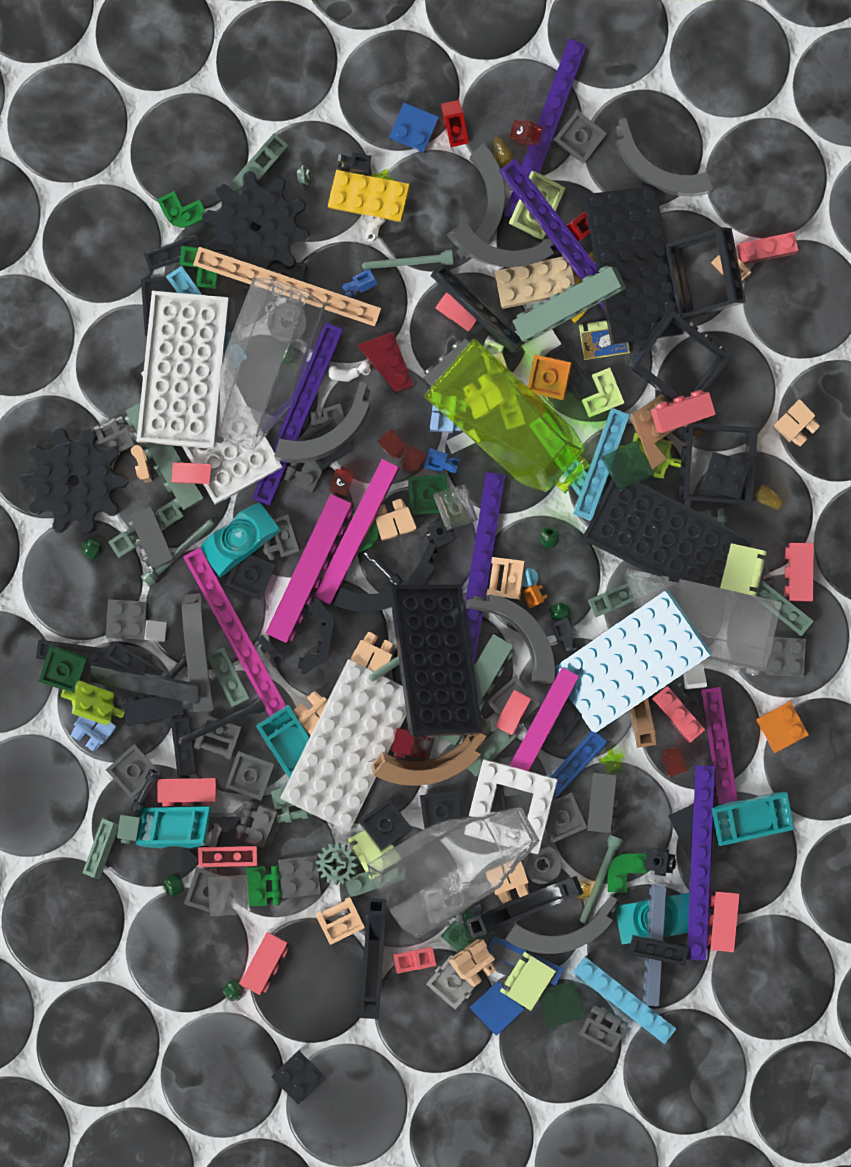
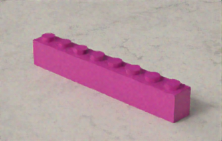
M330 494L268 626L267 635L285 643H288L289 640L293 641L297 632L294 628L297 623L300 624L305 615L302 611L305 605L309 606V602L313 598L310 594L313 588L317 589L321 581L318 577L321 571L325 572L329 561H327L329 553L333 555L337 547L335 543L337 536L341 537L345 530L343 523L345 519L349 520L354 509H351V503Z

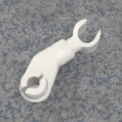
M375 217L368 224L365 235L367 242L374 243L377 240L379 228L385 222V219Z
M368 361L363 362L360 367L349 371L339 370L335 366L328 368V374L332 380L345 382L353 380L361 373L368 375L371 372Z

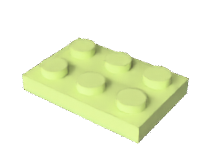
M531 171L529 178L554 211H556L565 187L535 171ZM519 199L509 224L539 240H543L546 233Z

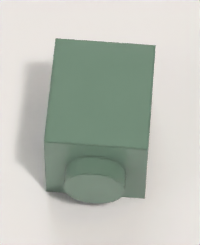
M120 815L117 838H120L122 843L132 844L133 841L137 840L140 818Z

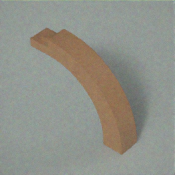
M646 698L629 710L637 748L656 745L655 729L649 701Z
M482 727V734L468 735L461 744L450 752L430 760L406 761L392 757L382 751L371 765L373 775L391 783L409 786L433 784L451 778L470 766L481 755L478 746H481L487 737L485 730Z

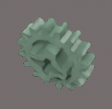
M341 842L336 843L335 846L333 843L328 844L329 849L323 847L324 853L318 854L321 860L316 861V864L320 865L317 871L323 872L321 878L327 877V883L333 880L334 885H337L340 880L341 884H344L346 879H352L351 874L357 873L354 867L359 866V864L355 863L354 860L358 857L352 856L354 850H347V844L342 847ZM333 851L332 857L327 859V856ZM337 860L338 863L344 864V865L338 866L337 864H334V863H331V862H334V861ZM345 868H348L347 872L341 876V874H343V870Z

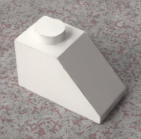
M697 664L683 673L685 689L707 687L703 664Z

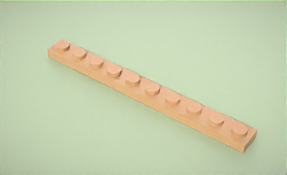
M199 247L193 264L375 326L381 310L379 307Z

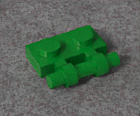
M271 866V874H266V867L246 868L248 906H266L267 898L273 897V905H281L280 897H282V891H280L279 880L281 879V874H279V866ZM266 880H272V891L267 892Z

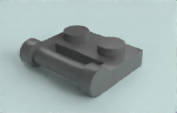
M205 715L201 728L219 719ZM229 723L205 734L206 736L229 743L228 749L203 741L204 735L196 739L194 748L199 750L202 748L223 755L226 759L231 760L242 727Z

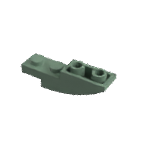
M273 133L228 187L235 191L241 189L243 186V175L248 171L254 172L258 181L288 145Z

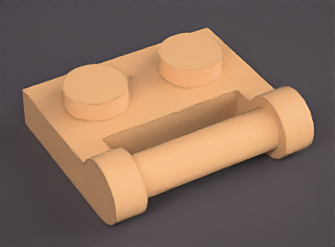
M135 445L132 447L131 453L138 462V466H135L137 476L145 483L152 482L146 453L140 446Z
M492 557L491 563H493L490 586L487 589L486 595L492 594L503 598L520 600L526 562ZM500 565H505L501 591H497Z
M350 896L345 898V901L323 912L315 913L330 945L365 928ZM349 908L350 914L329 924L326 923V918Z

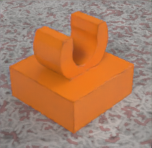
M535 584L521 592L529 609L541 604L547 598V594L542 596L539 591L543 588L542 585L537 586Z

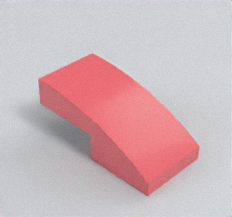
M445 293L435 308L466 331H469L476 322V319L448 293Z
M173 463L171 482L210 485L211 464Z
M514 690L495 727L513 735L530 704L531 698Z
M433 947L392 955L396 974L436 966Z

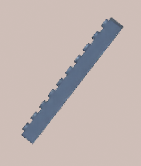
M652 884L649 890L651 900H649L650 912H648V919L650 920L647 925V930L649 931L647 937L663 941L666 887L664 885ZM648 958L645 960L647 969L644 973L646 983H644L645 995H643V1002L647 1006H659L662 961Z

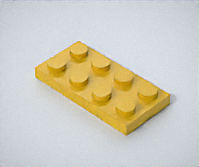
M336 170L328 208L402 222L410 184Z

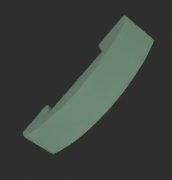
M173 500L154 513L161 531H164L183 517ZM129 529L110 540L109 544L118 558L139 547L136 539L139 537L136 531L132 532Z
M646 574L593 597L588 602L596 618L658 591L663 587L658 578L651 574Z

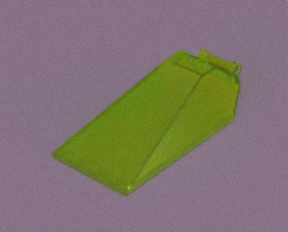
M474 338L424 395L432 405L522 485L545 492L555 485L566 494L569 486L584 469H588L590 466L580 456L585 446L574 428ZM576 460L579 463L578 466L561 483L558 479Z

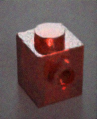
M410 445L400 461L403 465L402 468L409 473L413 471L417 473L427 455Z

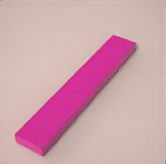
M563 667L561 668L510 766L527 771L530 770L580 676Z

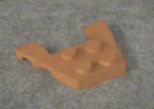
M662 394L631 415L638 438L641 439L644 447L643 451L649 460L651 470H654L667 460L655 444L678 429L675 428L664 433L657 432L651 409L656 408V404L662 402L669 404L672 402ZM699 420L696 421V422H693V423L704 424V423H702V422L699 421ZM693 429V439L696 441L709 430Z

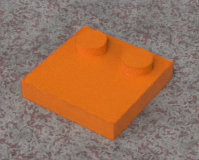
M535 354L527 392L565 400L572 362Z
M791 701L756 719L774 753L808 736Z

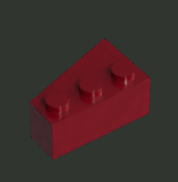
M393 332L357 345L361 353L380 374L395 395L413 388V383Z
M397 728L391 751L395 752L394 756L404 759L408 755L429 760L435 738L428 736L410 737L409 731Z

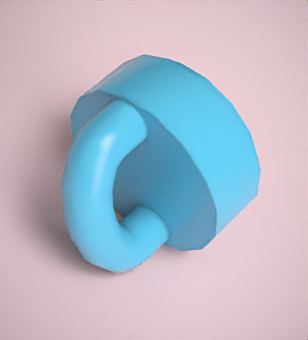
M531 568L524 570L522 585L528 588L535 585L538 581L537 572Z

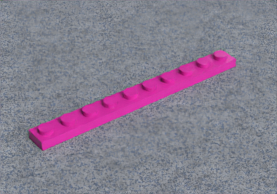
M198 548L183 557L269 716L285 707L286 704L201 548Z

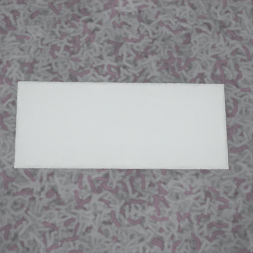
M474 427L447 440L446 443L453 454L482 440L477 428Z

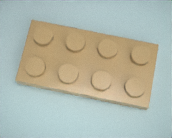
M564 257L495 271L502 309L548 300L554 294L566 292L567 287L575 284L572 267Z

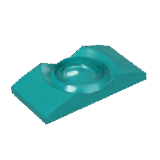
M258 502L239 512L228 525L213 532L200 548L221 578L281 530L263 505Z
M287 705L257 724L256 727L290 779L309 740V736L290 706Z
M787 792L763 794L753 799L732 801L712 808L719 846L794 830Z
M143 808L136 845L161 849L169 846L185 848L203 846L206 842L212 808Z
M690 892L665 897L663 937L688 933ZM649 900L617 906L615 911L621 944L631 943L632 935L643 937L649 935L647 930L650 920L648 919V912H650Z

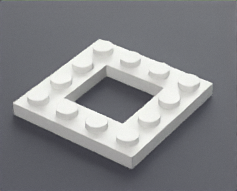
M483 759L464 834L539 854L558 779ZM498 784L533 793L525 829L489 820Z

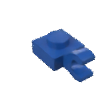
M370 269L352 277L354 281L345 283L342 287L345 292L350 290L345 294L347 297L353 298L358 290L362 293L377 285V282Z
M430 448L424 467L441 473L443 469L456 473L460 460L457 458L447 459L448 454Z

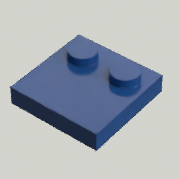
M403 103L389 139L424 153L439 117Z

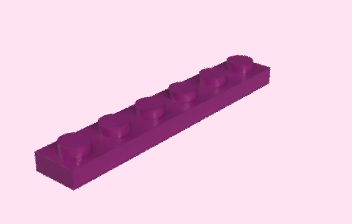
M721 687L703 689L701 694L712 766L716 767L715 787L718 804L738 801Z

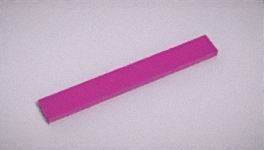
M385 459L381 460L314 594L315 597L330 605L333 604L400 467Z

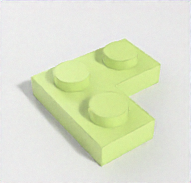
M610 368L592 375L599 393L582 399L589 418L624 404Z

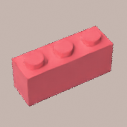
M791 232L740 243L737 245L736 250L738 259L744 265L795 255L798 252L795 233Z
M702 390L691 392V396L686 398L684 396L676 397L673 399L674 402L669 404L667 402L656 404V408L651 409L656 430L661 433L716 415L709 392H702Z
M790 543L788 547H785V559H788V567L785 566V578H788V586H785L784 596L788 597L789 602L813 601L814 543Z
M668 686L651 699L689 743L705 731Z
M217 778L157 779L158 802H162V806H174V802H182V806H193V802H201V806L213 805V802L217 801Z
M258 846L199 847V867L258 866Z
M714 891V895L710 897V907H713L712 914H709L711 933L708 934V945L710 950L734 952L739 903L738 893Z
M266 932L239 984L259 995L262 991L266 993L271 983L268 979L271 974L275 976L280 966L277 964L279 958H284L289 949L286 947L288 942Z

